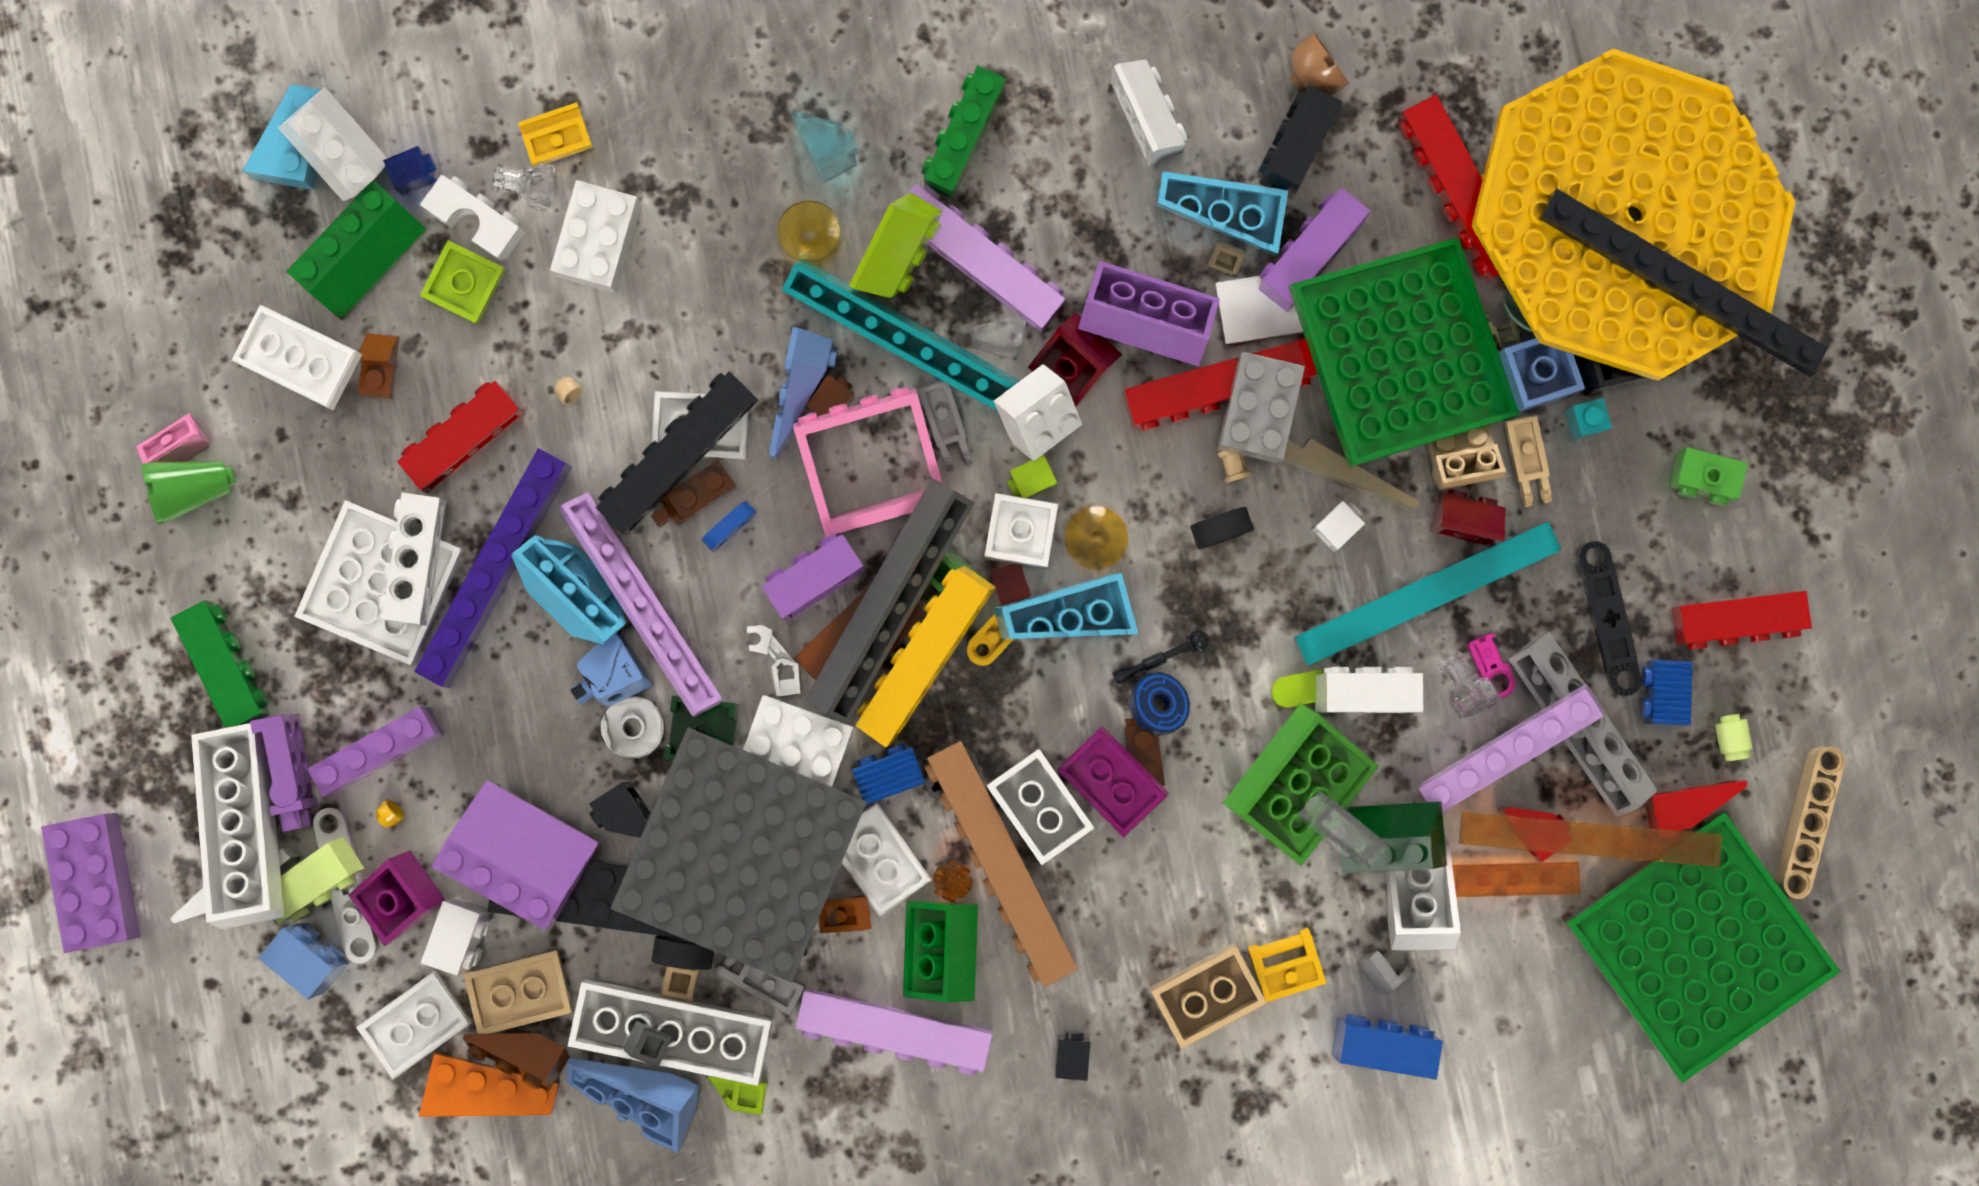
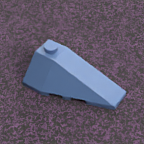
M792 328L784 367L786 375L789 377L788 382L784 381L780 389L779 406H782L781 413L777 412L769 451L771 459H779L794 433L793 423L799 422L798 418L805 415L808 410L806 407L807 403L828 375L829 368H835L838 350L834 349L832 339L800 328Z
M570 1058L567 1061V1083L595 1103H606L618 1113L616 1117L624 1123L629 1119L644 1129L641 1135L648 1140L678 1153L697 1108L698 1085L692 1083L689 1079L680 1078L667 1072Z

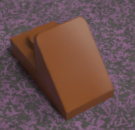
M366 334L358 351L362 354L359 360L362 363L358 389L359 395L392 399L399 345L398 336Z
M861 895L826 900L819 916L820 933L872 929L868 898Z

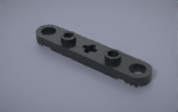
M1591 541L1579 549L1577 561L1607 682L1613 693L1619 696H1630L1640 689L1642 676L1637 662L1638 658L1616 570L1614 569L1609 547L1600 541ZM1591 548L1598 549L1602 554V562L1598 566H1593L1586 560L1587 552ZM1606 610H1609L1611 614L1617 615V620L1613 621L1612 628H1610L1609 623H1603L1602 617L1607 614ZM1627 671L1631 674L1633 683L1630 688L1622 689L1617 684L1616 679L1620 672Z

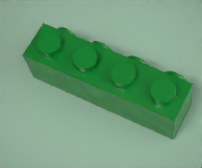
M978 65L974 74L968 72L961 90L965 91L960 102L955 100L949 111L948 118L952 120L947 130L943 128L940 130L935 141V146L938 149L933 158L928 156L922 168L921 174L925 175L924 185L948 198H954L1006 89V78Z

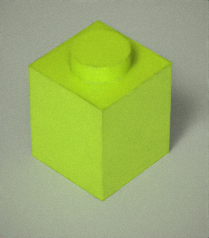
M1044 455L1037 458L1034 462L1031 460L1010 470L1009 475L1011 479L1007 480L1012 495L1031 499L1057 486V481Z

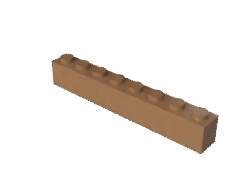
M960 740L927 757L930 764L924 767L932 783L939 781L944 791L939 794V797L947 812L952 809L954 810L959 821L953 824L961 840L968 838L973 848L968 853L976 869L981 866L983 867L988 878L982 881L991 897L997 895L1002 904L997 910L1005 926L1010 923L1012 924L1017 934L1012 937L1020 954L1027 953L1031 964L1026 967L1034 983L1041 981L1043 987H1046L1077 971L1078 968L962 741Z

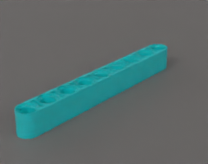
M1549 521L1293 638L1306 666H1309L1561 551L1562 548Z

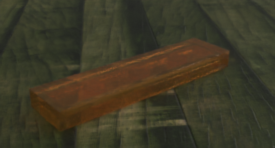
M1579 862L1452 865L1456 897L1580 894Z

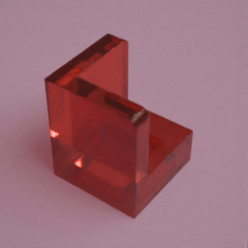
M1010 564L996 569L995 567L990 569L1000 606L1031 597L1021 565Z

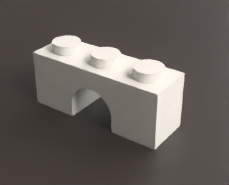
M441 174L420 206L451 229L466 215L478 216L480 226L472 241L479 248L504 264L525 234L518 226L520 221L507 211H504L501 215L492 208L495 204L479 193L477 197H474L468 193L469 186L457 177L453 176L449 180Z

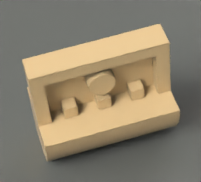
M1489 425L1426 444L1433 466L1432 476L1439 490L1501 479L1505 476L1506 470L1498 444L1494 445Z

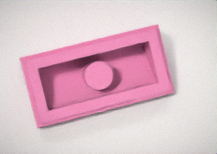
M189 413L139 444L136 448L143 464L148 462H186L208 448L209 443L193 416Z

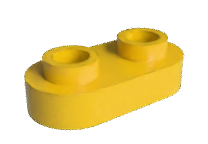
M995 614L971 638L967 645L968 657L976 665L986 666L993 663L1014 640L1002 639ZM985 644L988 646L989 652L986 656L977 654L976 650L979 645Z

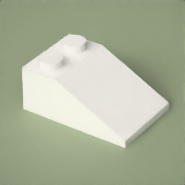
M1446 846L1447 866L1424 870L1386 871L1388 927L1391 950H1442L1456 948L1461 931L1450 846Z

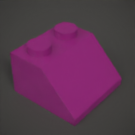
M411 851L386 860L348 895L384 946L391 944L425 921L446 900Z

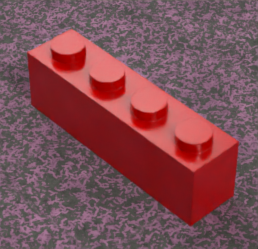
M494 381L491 384L486 382L475 391L474 394L476 396L467 404L462 402L450 412L451 417L443 424L441 422L434 424L426 431V438L418 444L416 442L410 444L401 452L403 457L397 463L421 491L427 494L525 414L498 382Z
M1807 591L1672 607L1677 645L1687 644L1688 650L1708 648L1707 641L1719 640V646L1739 644L1738 638L1750 636L1751 642L1770 640V634L1781 633L1782 639L1802 636L1801 630L1812 629Z

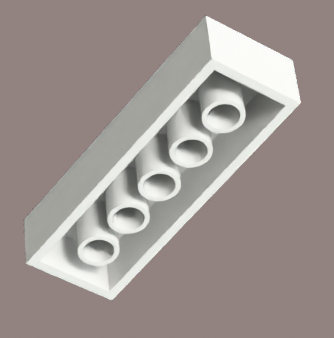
M249 723L191 735L206 923L219 929H226L284 917L275 815L271 816L269 806L274 805L269 796L272 778L262 733L252 734Z
M591 979L581 982L568 1042L569 1047L641 1061L630 1057L624 1051V1046L635 1022L639 1021L672 1036L661 1060V1066L757 1086L761 1082L774 1017L693 1000L690 1002L663 997L659 993Z

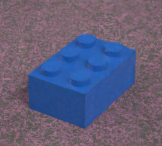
M1347 1013L1346 1019L1337 1017L1331 1055L1341 1064L1437 1080L1443 1041L1434 1035L1435 1031L1429 1030L1425 1026L1410 1024L1409 1029H1403V1026L1398 1025V1022L1378 1019V1024L1371 1023V1020L1366 1019L1365 1016Z

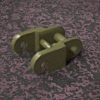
M1485 313L1499 351L1502 350V345L1513 341L1517 344L1521 343L1523 336L1517 329L1520 326L1511 317V323L1496 327L1488 320V313ZM1510 328L1512 335L1500 339L1498 332Z

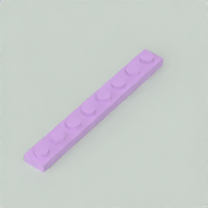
M587 492L562 504L559 509L560 513L692 717L694 718L720 704L722 697L604 516L595 508L597 505L590 494Z

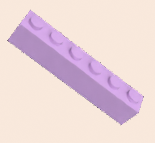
M915 184L909 193L915 194L943 212L938 220L941 223V227L934 239H929L926 245L1042 334L1065 304V298L1062 296L1063 290L1051 281L1046 284L1037 277L1039 272L1027 262L1021 265L1013 259L1014 253L1004 244L999 243L995 245L988 239V232L977 224L969 225L963 220L965 216L959 209L951 204L948 208L938 201L940 196L933 189L926 185L924 188H921L918 184Z
M1584 684L1421 783L1419 791L1427 802L1442 801V812L1602 718L1604 710L1588 685Z
M809 988L804 990L795 1028L802 1030L801 1035L807 1038L819 1040L821 1035L832 1037L833 1043L851 1047L852 1042L864 1045V1050L868 1052L882 1054L883 1049L896 1052L895 1057L902 1060L914 1061V1057L927 1059L926 1064L929 1066L945 1068L946 1064L958 1066V1072L973 1076L976 1075L977 1071L984 1072L992 1037L991 1030Z

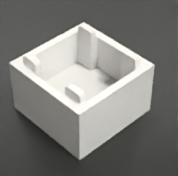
M995 493L984 559L1047 570L1058 504Z

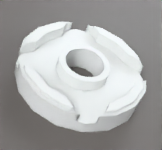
M631 696L609 706L601 721V735L606 746L615 754L626 759L642 758L651 754L661 744L665 734V720L660 709L652 701L640 696ZM631 718L638 719L642 726L641 732L634 737L629 736L625 731V723Z

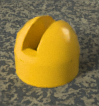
M386 799L376 811V819L383 827H393L404 818L402 809L390 799Z

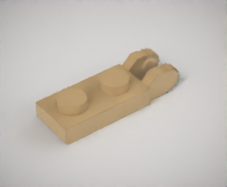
M1533 415L1505 421L1504 426L1516 482L1519 483V492L1524 507L1533 505L1529 481L1537 479L1542 502H1551L1552 494L1548 479L1550 472L1538 416Z

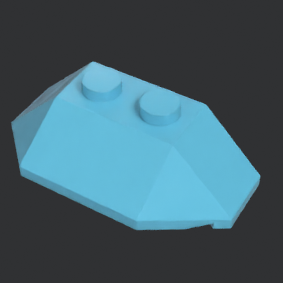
M534 535L512 553L513 561L526 592L571 636L604 644L626 624L621 605L593 562L576 545L543 539L541 536Z

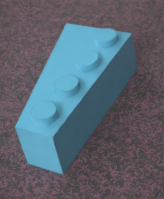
M1163 171L1160 177L1156 206L1275 256L1279 253L1288 190Z
M1122 573L1108 574L993 608L1002 639L1139 634Z

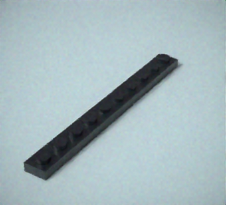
M1559 189L1551 193L1539 217L1541 221L1808 377L1816 374L1828 349L1827 346Z

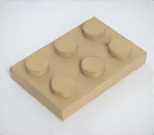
M559 949L463 974L477 1034H491L574 1012Z

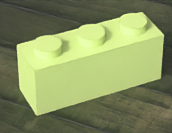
M345 837L328 842L281 875L284 917L275 919L278 924L291 919L292 923L301 920L310 913L307 909L313 904L316 907L324 904L333 898L331 892L337 887L341 891L357 881L354 876L365 868Z

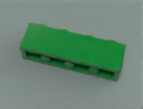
M204 600L170 617L225 728L249 724L250 721L261 719L270 714L267 708L269 700L265 692L261 688H257L253 680L255 672L251 664L247 660H243L239 652L241 644L233 632L229 633L224 623L227 621L226 614L219 604L215 605L212 601Z

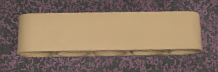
M1836 747L1813 748L1808 753L1774 877L1775 882L1786 897L1805 898L1810 894L1845 767L1844 754ZM1825 752L1831 758V764L1827 769H1824L1821 765V757ZM1817 783L1823 789V794L1818 800L1814 798L1812 793L1813 787ZM1808 814H1811L1815 822L1813 828L1808 831L1805 828L1804 819ZM1800 845H1803L1806 849V856L1802 861H1799L1796 857V850ZM1795 875L1798 880V887L1795 891L1791 892L1787 886L1788 880Z

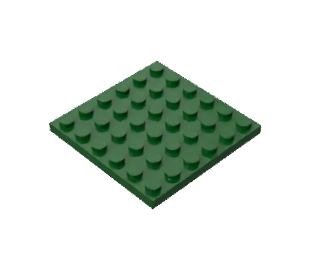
M1459 237L1299 281L1288 286L1349 468L1520 415Z
M1721 812L1565 922L1681 1083H1684L1841 972L1725 812Z

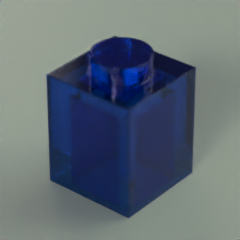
M419 146L383 160L394 189L402 196L436 182L433 172L437 171V167L430 153L425 154Z

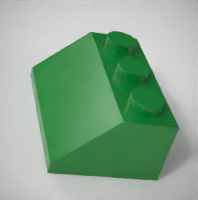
M906 901L903 997L944 1003L975 1001L978 904Z

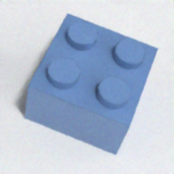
M1537 338L1504 348L1499 352L1519 413L1575 395L1585 389L1574 355L1540 344Z
M299 923L282 928L258 957L259 960L306 999L326 993L349 965V962L343 958L345 956L344 952L331 943L329 945L324 943L319 938L321 935L319 931L307 923L304 925Z

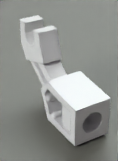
M763 625L747 627L748 635L758 633L761 637L757 645H749V651L765 655L770 654L776 662L772 666L776 696L783 697L802 694L800 664L793 660L774 637L773 630ZM782 663L785 666H793L794 679L780 680L779 674L781 670L778 667Z

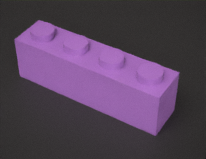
M1342 188L1335 195L1329 193L1318 207L1321 210L1315 218L1309 216L1299 229V232L1302 234L1295 242L1290 239L1279 252L1282 256L1275 265L1270 262L1259 276L1262 279L1259 291L1287 313L1294 306L1288 286L1320 276L1368 218L1371 210Z
M420 706L307 768L321 796H333L442 736L443 733L429 707Z

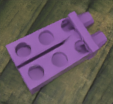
M299 714L277 715L250 721L252 734L262 733L273 783L269 796L275 804L269 806L271 816L280 815L283 832L313 826L310 808L318 807L316 797L311 798L312 784L307 770L309 767Z

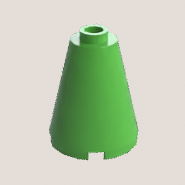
M223 461L148 462L141 464L144 482L148 488L149 502L158 525L166 524L230 493V486L236 484L232 467H225Z

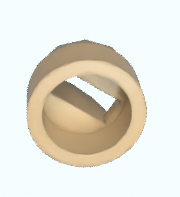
M563 377L555 384L554 391L563 405H568L582 394L583 389L574 379Z

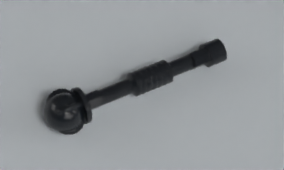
M1193 631L1189 637L1186 636V641L1164 653L1160 651L1143 659L1142 663L1131 668L1120 669L1112 673L1118 685L1125 682L1126 679L1133 677L1134 674L1158 667L1166 663L1168 659L1181 653H1186L1190 650L1193 654L1196 653L1195 651L1203 652L1209 645L1208 635L1203 631Z

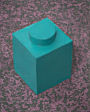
M1604 398L1574 405L1564 411L1573 441L1604 433L1612 428Z

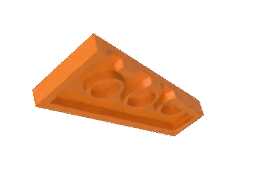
M436 1052L433 1056L418 1117L551 1115L554 1110L560 1082L555 1081L550 1090L542 1086L539 1089H535L522 1081L523 1076L514 1071L511 1075H508L492 1065Z

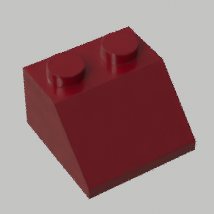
M1074 313L1058 327L1028 366L1033 372L1044 364L1062 378L1068 387L1075 407L1079 405L1123 355L1103 336L1078 329L1081 316L1077 313Z
M1448 489V493L1438 495L1430 528L1431 533L1489 547L1504 542L1506 507L1498 506L1497 500L1479 497L1477 501L1466 498L1467 493Z

